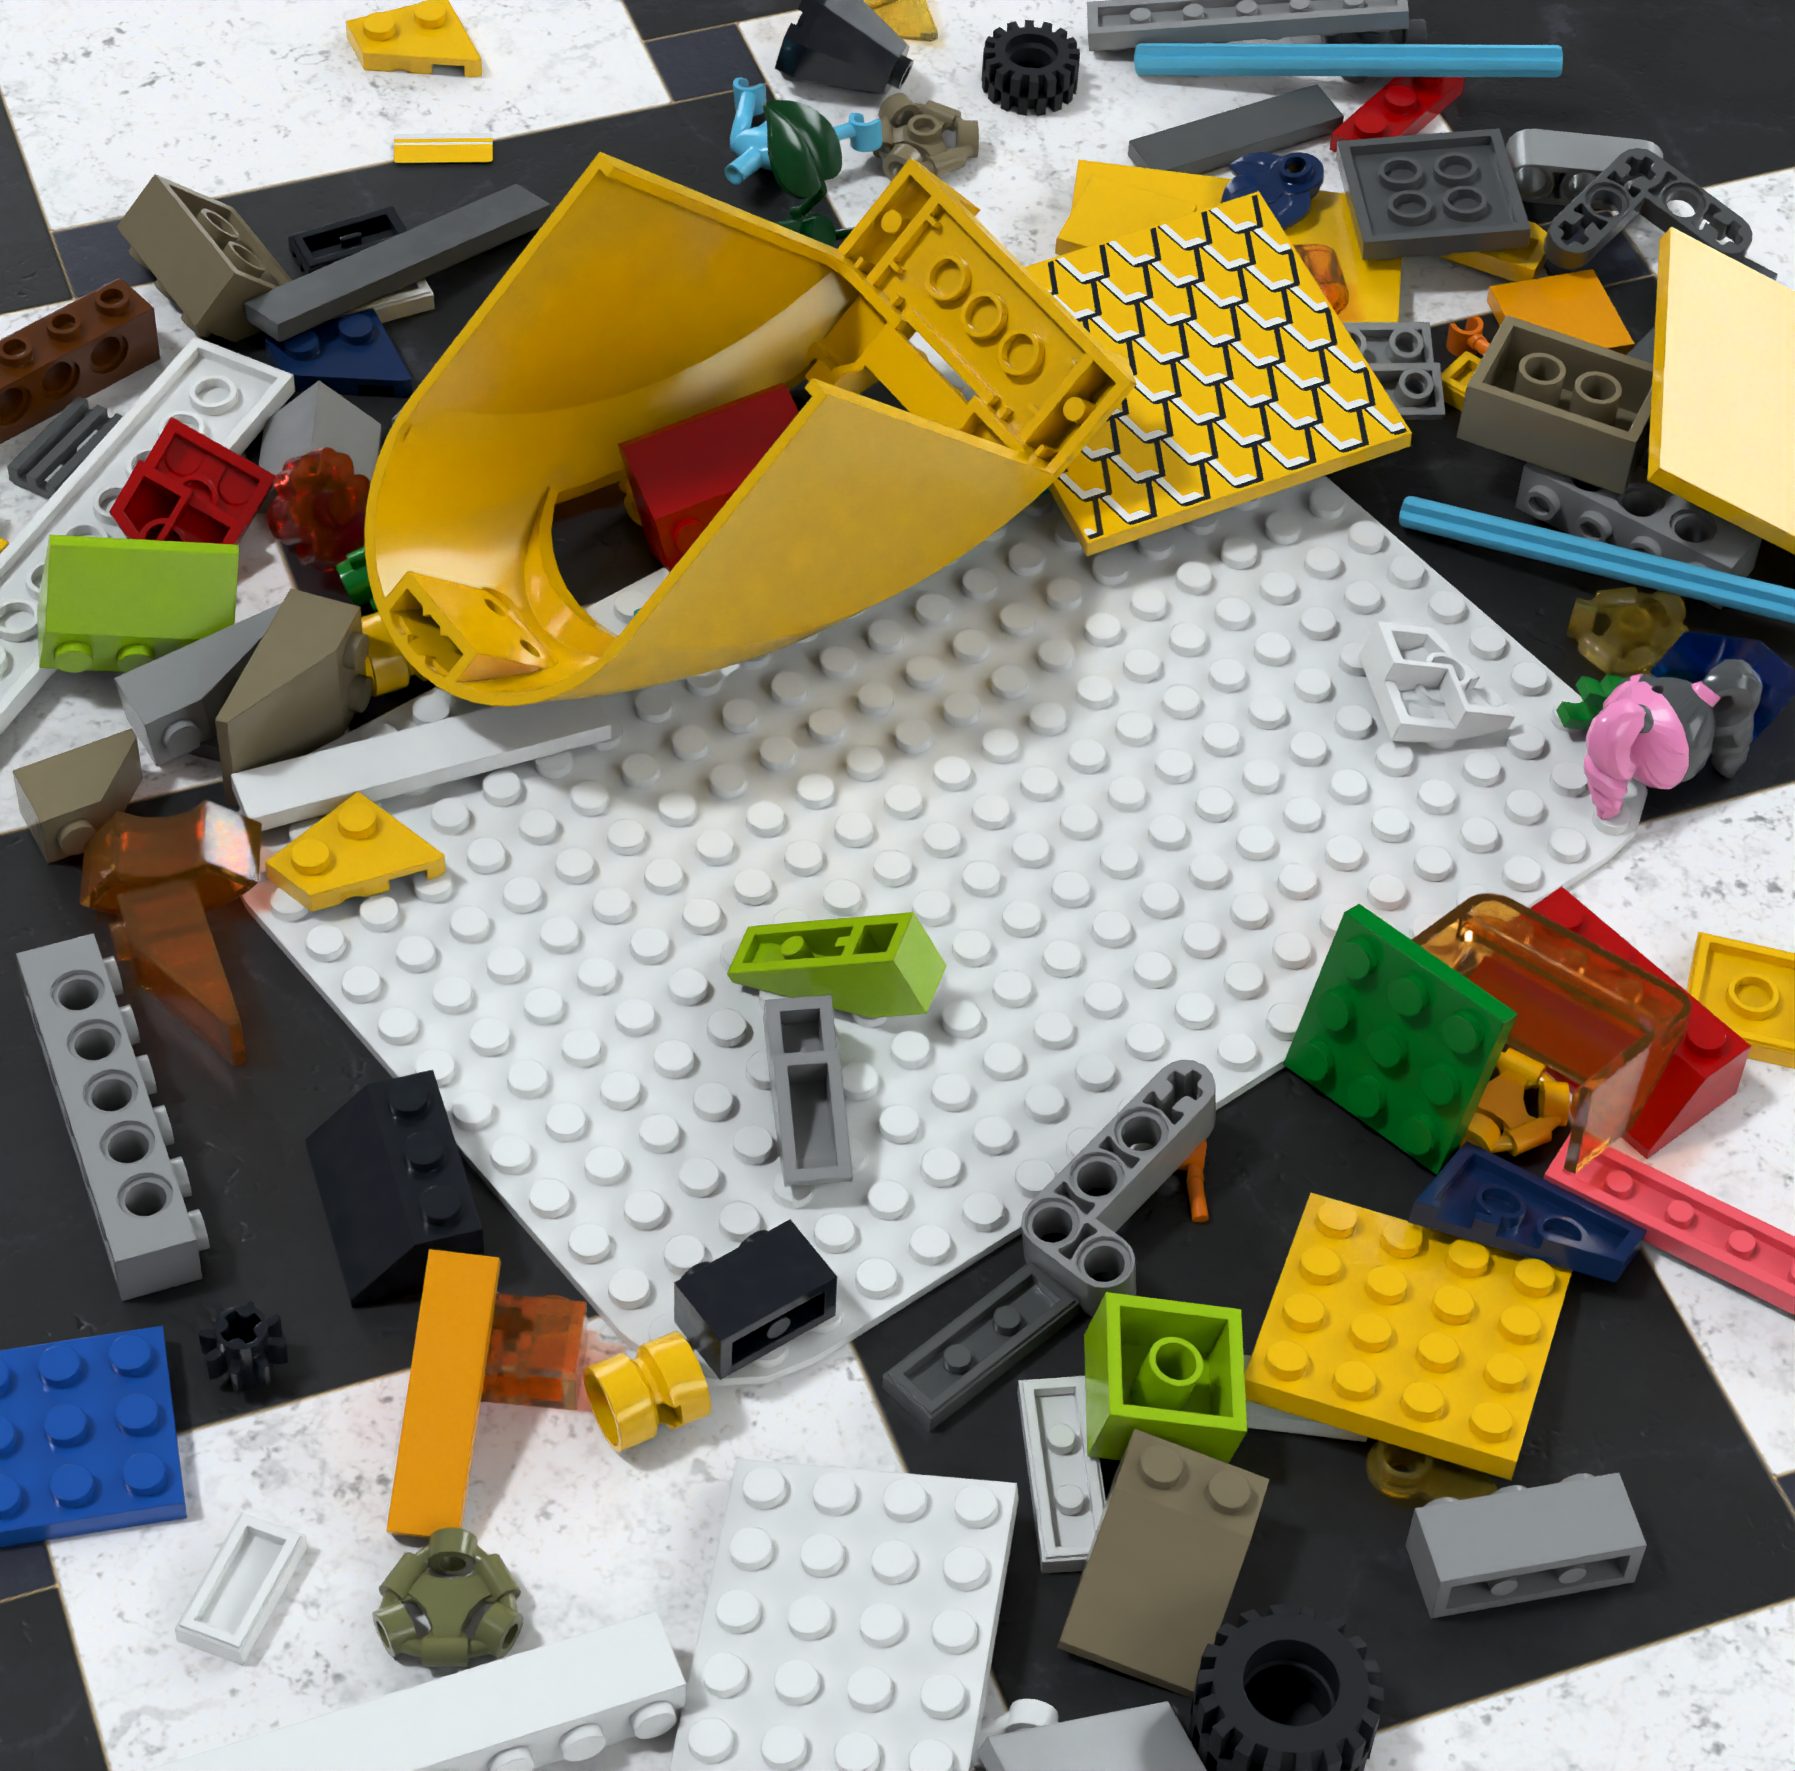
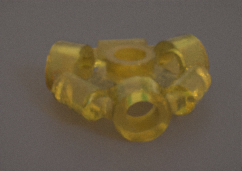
M1632 586L1598 590L1596 597L1590 600L1577 597L1566 636L1575 638L1579 643L1578 652L1606 674L1615 671L1626 676V678L1637 674H1648L1659 678L1667 676L1670 666H1677L1681 663L1690 637V631L1683 625L1686 609L1679 595L1660 590L1652 594L1638 593L1636 587ZM1597 613L1607 614L1611 619V625L1603 636H1596L1592 633ZM1628 653L1623 659L1622 654Z

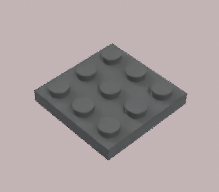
M1500 128L1337 141L1336 160L1362 261L1375 259L1392 260L1400 257L1425 255L1446 256L1452 253L1488 250L1503 251L1506 249L1529 247L1531 229Z

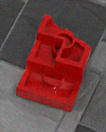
M170 417L145 462L138 461L109 513L127 539L238 545L276 482L277 476Z

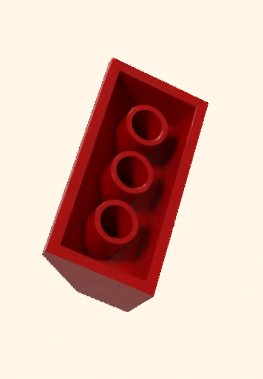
M1562 886L1516 917L1469 979L1518 1013L1508 1039L1530 1058L1546 1065V1072L1557 1082H1568L1569 1091L1573 1096L1646 1159L1737 1093L1751 1045Z

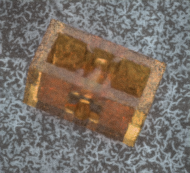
M497 1292L481 1402L577 1410L588 1343L587 1302L573 1301L558 1295L530 1297L500 1294Z

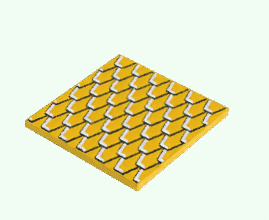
M1259 191L1025 267L1104 348L1127 357L1137 383L1066 470L1048 487L1086 556L1410 447L1412 432Z

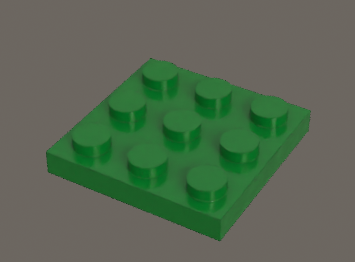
M1357 904L1345 911L1283 1065L1438 1175L1460 1148L1518 1013L1361 904Z

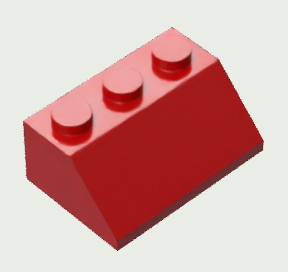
M783 382L618 444L649 550L669 573L799 413L787 386Z

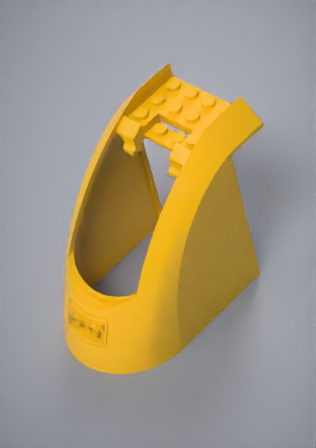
M599 152L414 391L392 425L375 465L366 505L364 528L365 558L373 599L392 641L405 659L422 676L453 696L484 705L519 706L623 693L673 682L742 663L811 637L902 592L952 563L999 530L1060 477L1137 385L1128 359L1123 355L1104 348L975 217L980 211L978 207L912 158L906 162L839 248L836 249ZM916 331L978 396L974 395L968 402L964 398L962 391L953 386L929 362L925 352L916 348L909 341ZM807 379L809 383L805 386V389L812 396L621 634L616 635L595 621L569 592L558 570L553 552L551 533L555 505L628 478L619 451V443L782 382L787 386L788 390H791ZM878 381H881L909 412L859 394Z

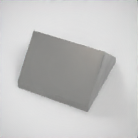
M317 381L269 417L263 428L259 466L276 475L277 480L258 513L366 515L370 483L380 454L381 424L324 383Z

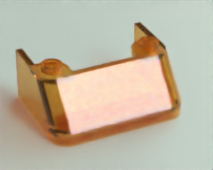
M1483 893L1468 898L1411 939L1518 1013L1506 1041L1507 1045L1580 1085L1574 1091L1570 1105V1112L1574 1118V1123L1564 1164L1565 1169L1576 1174L1634 1126L1686 1032L1691 1012V1001L1682 990L1521 903L1499 894Z

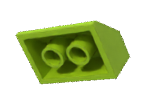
M49 534L37 605L39 668L60 669L70 673L85 670L126 673L235 624L239 561L238 545Z

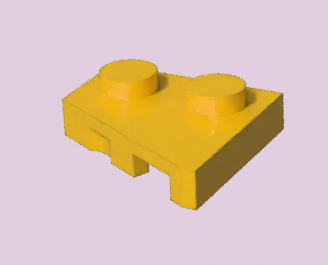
M425 0L418 4L385 12H375L364 17L346 21L347 39L364 70L386 72L405 70L410 73L432 75L433 64L464 66L465 77L482 76L481 57L449 0Z
M359 791L265 862L267 879L311 912L342 904L343 901L350 897H368L390 891L389 880L424 871L427 880L439 877L446 872L445 855Z

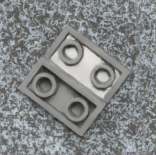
M1342 322L1404 420L1444 419L1445 406L1440 363H1434L1430 322Z

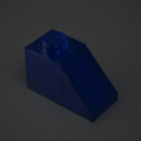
M1685 631L1652 668L1650 673L1656 678L1673 677L1696 683L1702 681L1709 670L1725 659L1744 660L1756 671L1763 684L1760 703L1754 713V740L1779 715L1795 695V670L1760 640Z

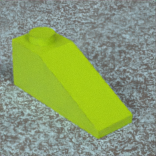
M908 912L748 926L727 975L732 983L791 998L832 995L834 1009L869 1018L927 1014L947 965L915 913Z

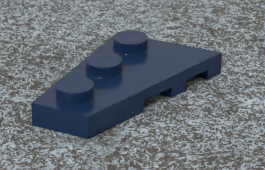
M1468 1141L1462 1145L1416 1199L1408 1219L1409 1223L1525 1257L1539 1259L1549 1264L1615 1283L1639 1252L1647 1230Z

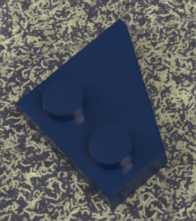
M374 308L329 320L282 342H278L271 336L265 338L266 354L272 366L294 375L295 392H304L317 381H321L336 393L343 395H359L360 385L394 387V397L406 398L413 394L412 378Z

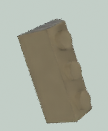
M154 174L117 225V229L131 245L129 254L157 278L154 283L155 287L181 308L184 312L181 315V319L185 325L195 333L206 338L211 334H215L237 342L262 332L261 329L245 319L244 302L293 281L233 207Z

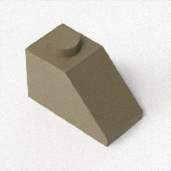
M132 728L13 770L20 813L48 864L71 855L84 853L90 848L109 841L143 779L137 736Z

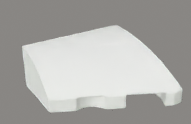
M1383 621L1376 622L1359 654V658L1391 741L1439 742L1459 740L1494 733L1510 727L1515 718L1513 710L1507 703L1491 706L1476 691L1474 687L1480 676L1467 663L1459 660L1452 654L1449 644L1432 627Z

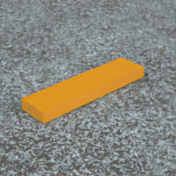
M429 1249L386 1531L388 1534L429 1539L432 1533L443 1528L462 1529L501 1266L499 1257Z

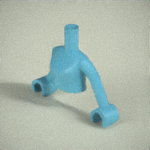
M742 77L735 78L733 81L736 114L730 135V150L738 158L725 168L726 178L734 185L741 184L760 168L772 171L767 148V122L765 121L758 127L750 128L753 116L764 113L761 105L767 102L765 84L761 83L754 87H749L748 80ZM851 113L849 115V122L833 127L839 141L850 138V146L856 151L871 152L883 145L882 123L880 119L864 123V116L862 114Z

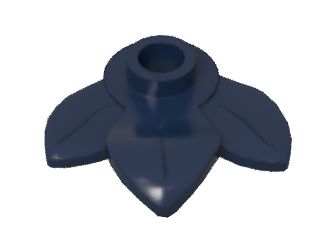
M1256 152L1241 156L1229 164L1232 174L1236 177L1226 185L1221 203L1259 191L1285 231L1304 219L1310 212L1311 200L1318 194L1324 181L1323 165L1315 156L1301 152L1290 153L1284 156L1269 152Z

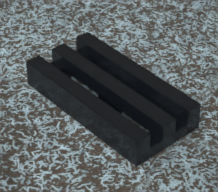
M390 206L288 236L289 251L293 258L297 257V265L301 272L305 271V275L408 230L394 207Z

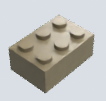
M1506 315L1467 385L1456 438L1623 495L1649 445L1653 364Z

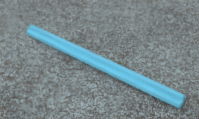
M1140 43L1135 48L1134 66L1136 73L1139 75L1557 78L1562 73L1563 51L1559 45Z
M1415 496L1405 497L1401 506L1399 524L1405 528L1795 624V589Z

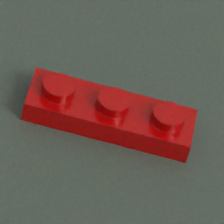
M1394 77L1332 132L1329 149L1336 153L1337 141L1416 135L1463 93L1466 77Z

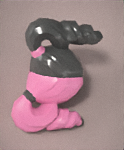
M1725 659L1709 670L1702 681L1696 683L1673 677L1656 678L1648 674H1637L1627 677L1617 684L1613 692L1604 701L1603 709L1592 720L1586 735L1588 753L1584 759V773L1588 779L1592 803L1596 806V813L1600 819H1609L1620 813L1623 797L1628 793V780H1631L1632 777L1648 787L1669 790L1681 782L1692 779L1705 766L1712 753L1711 763L1716 772L1726 778H1734L1736 771L1745 763L1749 753V744L1753 740L1754 713L1760 703L1763 687L1759 675L1750 664L1744 660Z

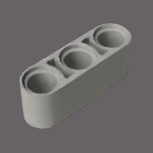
M1524 129L1518 131L1509 138L1506 144L1507 154L1522 201L1567 206L1620 154L1628 149H1647L1663 159L1660 147L1650 141L1543 129ZM1638 173L1636 176L1628 175L1624 188L1629 191L1631 184L1639 177H1645V175ZM1595 200L1590 203L1592 209L1618 211L1612 203L1605 200Z

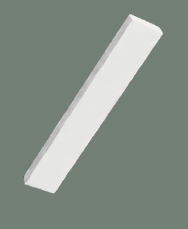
M598 696L519 706H493L231 774L232 789L249 833L252 834L328 814L357 791L374 802L610 740L611 723Z

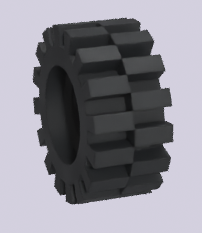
M1025 20L1024 27L1019 28L1017 22L1014 21L1007 23V32L998 27L993 31V37L988 36L985 41L981 79L983 92H988V99L993 104L1001 100L1000 108L1007 112L1013 106L1018 107V115L1027 116V109H1035L1036 116L1045 115L1047 106L1053 112L1061 110L1062 102L1068 105L1073 100V94H1076L1080 61V48L1077 49V41L1074 37L1067 39V31L1061 27L1057 31L1052 32V24L1048 22H1043L1042 27L1038 28L1034 27V20Z

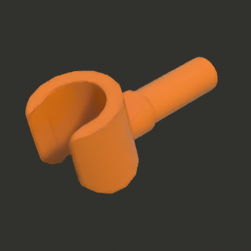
M1478 316L1469 317L1466 322L1465 331L1457 327L1455 323L1449 325L1446 348L1451 354L1460 357L1465 351H1468L1473 355L1479 352L1484 356L1490 343L1482 335L1484 327L1482 319Z
M1206 1139L1177 1168L1179 1171H1187L1186 1184L1193 1222H1206L1209 1220L1203 1184V1169L1207 1148Z

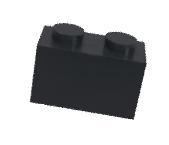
M791 1219L769 1231L760 1230L751 1234L738 1248L712 1262L706 1261L694 1265L680 1280L674 1282V1322L721 1380L834 1317L836 1314L837 1275Z

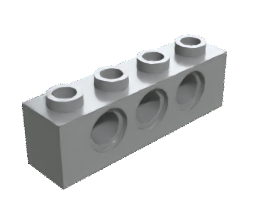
M1529 462L1524 465L1515 508L1567 534L1746 578L1754 569L1762 538L1647 480L1648 470L1640 466L1637 467L1628 487L1622 495ZM1708 603L1720 610L1723 608L1721 605Z

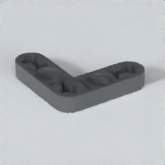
M1633 148L1620 154L1553 219L1544 239L1543 250L1546 257L1560 268L1570 270L1581 268L1640 214L1665 233L1670 227H1673L1742 263L1751 245L1753 233L1750 225L1741 216L1661 157L1647 149ZM1638 173L1645 175V177L1641 176L1631 184L1629 191L1624 188L1628 175L1636 176ZM1595 200L1608 201L1617 208L1619 214L1613 217L1601 216L1591 208L1590 203ZM1673 200L1684 201L1693 208L1695 214L1690 217L1677 216L1669 210L1667 203ZM1703 220L1710 222L1709 224L1706 222L1703 229L1699 230ZM1580 225L1585 229L1580 243L1574 241L1568 245L1562 241V239L1566 241L1571 239L1578 232ZM1725 237L1731 239L1733 242L1728 241L1724 245L1718 243L1716 240L1721 241Z

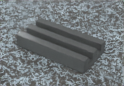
M77 396L7 465L9 480L50 499L123 416L116 413L112 418H109L107 408L97 404L91 410L89 409L88 400ZM95 430H98V432L77 452V447ZM60 464L63 465L48 482L45 481Z

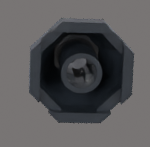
M863 0L801 1L797 10L801 11L802 14L796 25L790 24L784 36L775 65L776 70L799 82L886 95L892 86L899 90L901 89L914 60L907 57L910 46Z

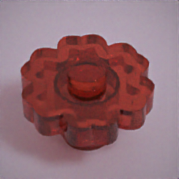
M330 447L310 451L307 454L286 460L282 471L277 474L274 481L278 495L270 503L267 510L269 529L273 536L281 543L297 547L298 559L302 565L314 567L320 572L336 570L337 564L347 560V554L365 546L364 528L370 481L365 475H354L353 461L349 455L341 452L337 453Z

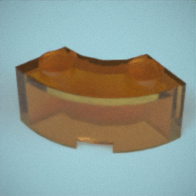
M205 800L188 812L169 817H139L116 811L85 844L80 905L110 914L139 918H158L159 908L196 904L197 913H201L225 905L239 898L259 883L262 823L208 800Z

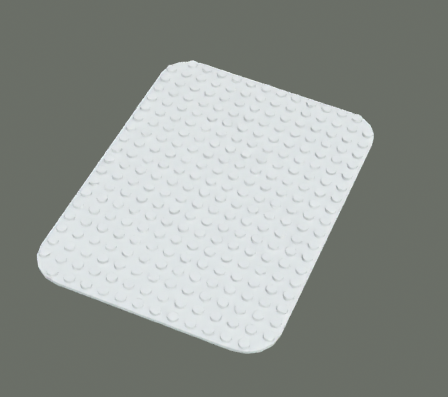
M1322 476L1090 556H1086L1051 492L1036 498L991 536L936 573L811 637L763 656L722 669L648 688L598 696L611 723L610 740L374 801L375 804L445 855L446 872L439 877L427 880L424 871L389 880L390 891L368 897H350L343 901L342 904L311 912L267 879L265 862L327 814L250 834L240 809L228 829L227 869L228 875L246 910L392 1078L428 1070L434 1071L460 1156L621 1341L637 1352L640 1345L678 1331L690 1344L697 1357L707 1385L767 1384L818 1363L1022 1234V1215L1028 1204L1162 1068L1171 1062L1194 1060L1209 1069L1213 1074L1216 1085V1110L1284 1068V1060L1345 911L1357 904H1361L1438 959L1448 964L1512 924L1516 917L1561 886L1567 889L1608 863L1636 835L1648 792L1645 784L1632 777L1631 780H1628V793L1623 797L1620 813L1609 819H1600L1596 813V806L1592 803L1588 779L1584 773V759L1588 753L1586 735L1589 728L1571 729L1563 727L1556 711L1562 701L1570 703L1582 702L1581 696L1329 478ZM663 567L584 610L599 624L614 634L620 635L633 619L634 611L642 608L667 577L669 571ZM1383 621L1432 627L1449 644L1452 654L1459 660L1467 663L1480 676L1474 687L1476 691L1491 706L1507 703L1513 710L1515 718L1510 727L1494 733L1459 740L1439 742L1391 741L1359 658V654L1376 622ZM435 687L311 753L493 706L473 703L453 696L439 687ZM914 912L947 965L927 1014L869 1018L833 1008L837 1049H840L853 1175L852 1182L784 1187L771 1097L763 1013L765 1000L791 997L732 983L727 972L748 926ZM1139 1143L1130 1148L1136 1151H1146L1154 1146ZM791 1219L837 1275L836 1314L820 1325L720 1380L674 1322V1282L680 1280L694 1265L706 1261L712 1262L738 1248L751 1234L760 1230L769 1231Z

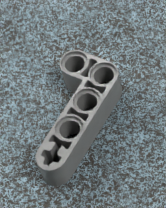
M1179 1060L1171 1062L1162 1068L1028 1204L1023 1212L1021 1227L1026 1264L1032 1261L1049 1274L1080 1302L1079 1309L1091 1317L1094 1316L1106 1292L1136 1296L1135 1256L1131 1246L1115 1232L1192 1154L1194 1149L1204 1139L1209 1137L1215 1127L1216 1085L1213 1074L1205 1065L1194 1060ZM1139 1143L1154 1146L1146 1151H1136L1130 1148ZM1094 1188H1105L1111 1191L1107 1195L1099 1197L1090 1196L1085 1193ZM1051 1233L1066 1236L1062 1241L1055 1243L1045 1242L1040 1239L1044 1235ZM1101 1272H1112L1119 1276L1108 1282H1100L1091 1278Z

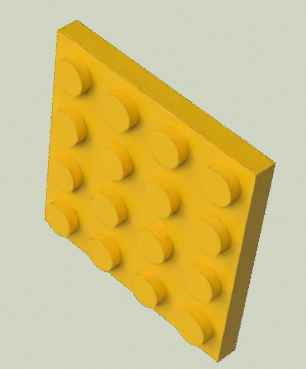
M1310 1193L1245 1372L1246 1400L1512 1481L1572 1270Z

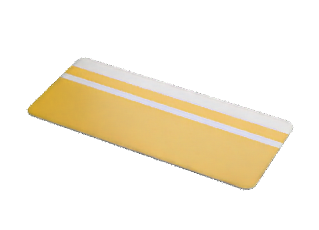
M491 133L396 134L394 136L395 163L491 162L493 160V135Z

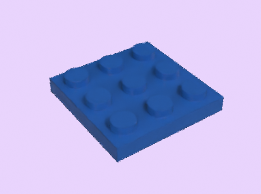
M163 1326L0 1350V1548L187 1518Z

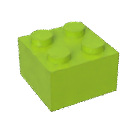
M1106 1292L1084 1334L1087 1457L1121 1461L1134 1429L1229 1464L1247 1433L1241 1309Z

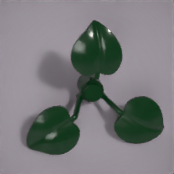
M790 100L765 102L761 106L767 122L768 156L774 177L785 193L794 198L806 199L801 205L790 209L791 218L777 221L775 224L832 247L835 241L846 239L855 227L835 230L829 218L816 212L809 213V211L827 195L825 181L835 178L841 171L842 152L837 134L831 123L821 113L808 105Z

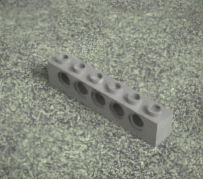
M94 933L16 953L27 1006L121 1300H129L203 1279L199 1251L210 1248L206 1227L199 1209L187 1212L183 1198L192 1196V1191L182 1157L169 1159L165 1146L174 1144L171 1124L164 1105L152 1108L148 1095L157 1093L156 1082L147 1054L135 1057L132 1048L133 1044L140 1043V1037L131 1005L118 1007L115 996L124 992L114 956L102 958Z

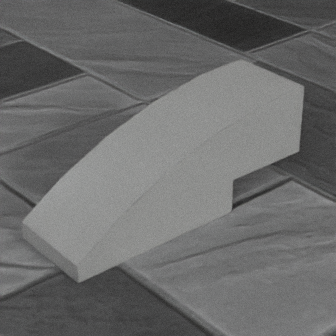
M832 995L765 1000L763 1023L784 1187L852 1182L853 1175L840 1049H837Z

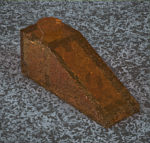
M193 877L116 895L120 922L109 924V930L118 962L130 959L137 984L231 1065L238 1066L247 1063L241 1020Z

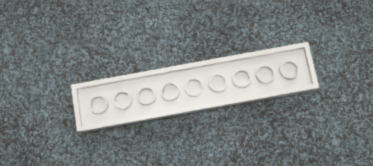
M194 336L0 554V735L57 670L39 668L37 605L49 534L127 539L109 511L138 461L145 462L170 417L241 455L263 430L269 417L279 411L295 392L293 374Z

